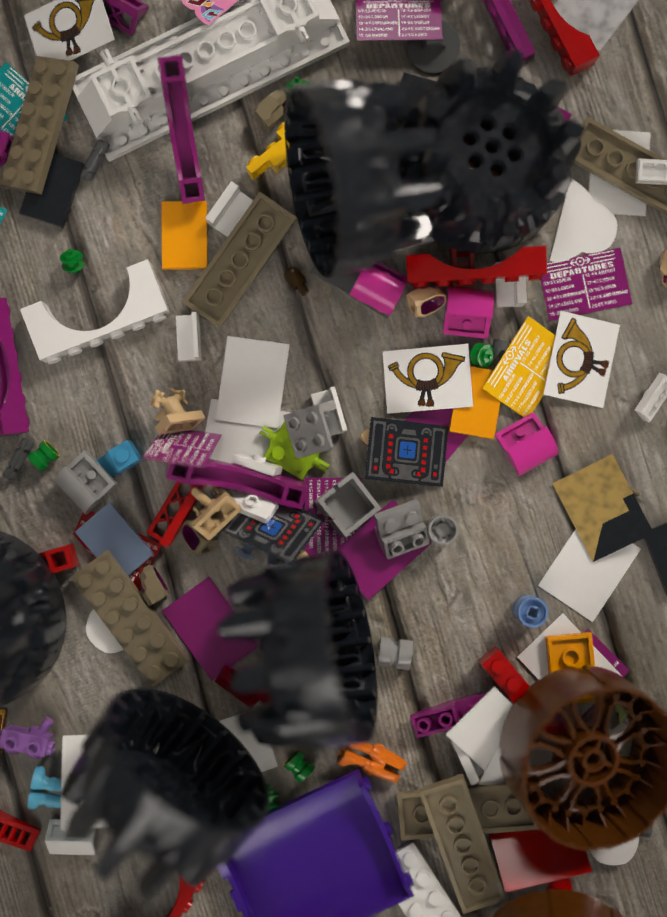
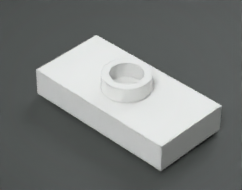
M638 158L636 160L635 183L667 185V160Z
M659 372L635 408L636 413L642 420L648 423L651 422L667 398V376Z
M235 454L232 459V463L270 476L280 475L283 468L282 466L266 462V457L255 454L252 457L244 454Z
M237 490L232 496L242 507L239 513L265 524L270 521L279 508L278 504L246 492Z

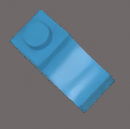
M126 440L107 451L104 456L96 461L114 478L141 463L143 459L133 441Z

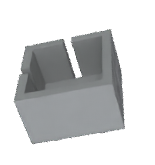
M354 472L346 475L333 488L327 490L313 501L325 518H331L329 524L340 538L348 536L381 509Z

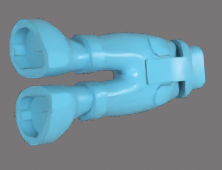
M36 766L30 789L32 790L29 793L27 808L34 810L40 805H45L48 808H61L60 794L42 792V790L61 792V778L52 776L49 778L46 776V770L43 766Z

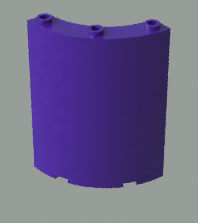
M359 769L267 812L263 822L228 863L217 866L223 880L228 878L233 888L230 891V895L237 912L242 911L244 917H371L414 897L411 886L415 885L410 872H405L391 838V835L394 834L389 821L384 822L370 792L372 786L367 776L363 777Z

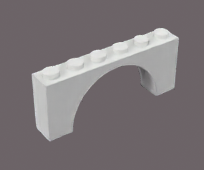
M147 259L126 267L130 281L127 302L117 318L102 328L91 331H77L67 328L56 320L48 305L42 301L20 309L39 360L53 364L59 362L61 357L67 354L73 356L81 353L82 348L100 346L104 343L103 340L117 339L124 336V332L128 330L137 331L146 327L145 324L151 321L157 323L165 320L166 316L171 314L150 261Z

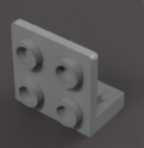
M334 400L283 415L297 459L333 449L325 417L329 416L328 411L337 409Z

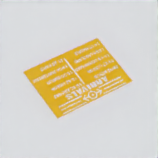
M528 316L482 389L523 417L533 413L544 395L556 335Z

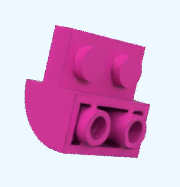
M377 262L371 268L361 271L349 295L390 316L407 284V276Z
M448 286L443 334L488 339L490 322L493 316L494 292Z
M534 412L495 434L496 440L506 453L508 461L518 476L558 455V448L547 426H543Z

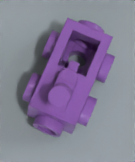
M46 717L39 727L31 726L30 728L9 724L0 730V748L5 749L7 753L11 754L26 753L28 757L34 759H41L46 755L52 756L55 749L54 733L47 731L54 721L50 717Z

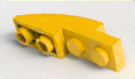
M285 121L276 131L278 142H272L266 147L262 155H256L249 160L246 169L252 180H255L270 167L277 174L287 165Z

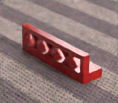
M176 482L146 533L159 540V543L163 546L170 547L198 501L192 495V489L198 487L203 492L207 485L191 484V490L188 495L181 498L179 487L184 483ZM175 494H177L178 499L172 500ZM179 502L180 508L175 516L169 517L167 510L169 504ZM165 513L166 518L161 519L163 514ZM167 521L168 529L163 536L154 532L158 523Z

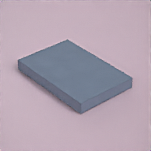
M111 502L75 531L96 558L109 549L128 576L155 554Z

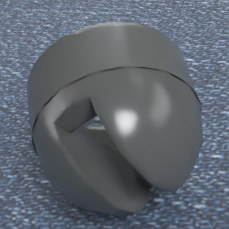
M494 339L492 344L494 355L497 356L499 354V357H502L511 343Z

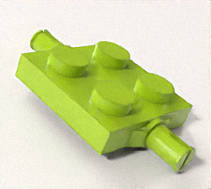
M285 421L276 432L265 426L262 429L269 434L262 430L259 432V434L271 440L264 457L272 463L282 466V469L301 480L304 479L308 470L313 466L324 473L327 469L320 464L327 468L330 466V464L319 459V453L297 459Z

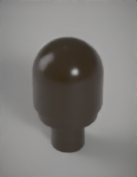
M297 267L287 268L284 278L290 288L298 290L302 296L307 295L310 291L305 285L307 282L306 277Z

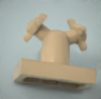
M171 388L169 392L172 396L167 398L163 397L164 392L155 390L150 406L156 409L159 406H163L154 416L156 421H160L155 426L158 435L194 430L205 419L202 410L184 411L181 403L184 406L188 404L185 400L186 391L184 389L175 391Z
M215 486L213 488L216 492L215 497L210 499L198 487H194L191 493L203 505L202 507L197 505L193 507L196 511L197 519L192 522V526L210 541L242 510V507L222 488Z

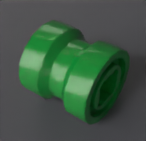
M43 440L39 444V448L36 451H31L27 457L36 468L44 472L49 467V463L56 461L60 454L49 442Z
M300 749L294 752L283 764L287 771H291L294 774V778L298 783L305 780L315 769V765L311 761L304 760V753Z

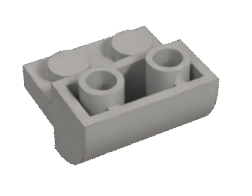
M87 450L79 454L68 466H64L54 478V482L84 514H88L104 499L103 497L118 484Z
M417 499L374 514L376 536L387 560L429 545L427 527L423 522L420 503Z

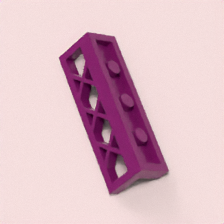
M103 0V2L105 1L110 4L113 14H107L110 24L131 36L134 35L139 18L147 14L149 6L139 0ZM124 12L132 17L130 27L123 23L120 16L121 13Z
M482 0L506 50L518 49L523 56L522 62L534 57L535 49L511 1Z

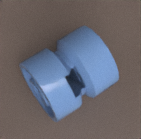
M522 595L513 604L514 616L528 627H539L548 618L546 604L533 595Z

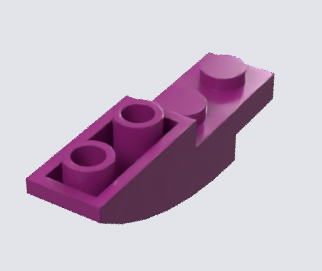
M487 693L467 695L411 714L410 719L416 738L451 730Z

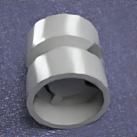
M435 515L427 522L428 538L439 545H447L456 539L458 525L452 517Z
M381 636L378 647L377 666L390 668L391 665H395L396 669L409 671L412 660L413 641L399 639L398 642H395L394 638Z

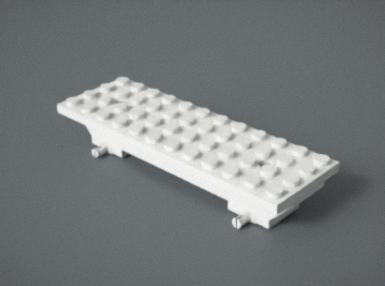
M239 0L210 25L204 24L196 17L112 58L109 50L105 49L104 51L108 57L106 58L102 50L100 55L104 62L76 75L73 91L97 140L103 139L110 144L107 154H104L107 160L111 162L170 133L158 57L182 55L190 114L193 122L349 46L350 41L340 23V18L331 0Z

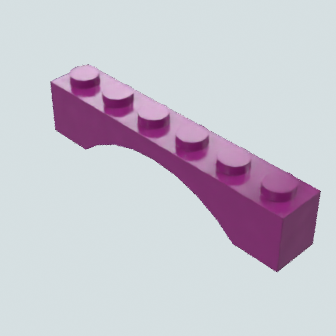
M182 55L158 57L182 204L204 201L205 196L192 127Z
M0 298V437L18 436L29 432V418L26 416L25 410L26 399L22 392V376L17 363L18 353L14 345V330L11 327V311L7 304V298Z
M209 459L204 468L167 462L165 477L168 480L186 484L211 485L234 489L297 509L303 508L308 491L304 480L282 475L270 476L242 466Z

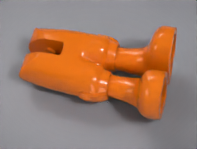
M366 743L348 747L343 746L338 754L336 764L342 767L357 765L362 767V771L366 775H373L397 783L401 775L385 765L389 764L399 770H404L407 761L386 749L383 744L375 743L371 745ZM352 749L362 751L368 754L371 758L362 757L355 753Z

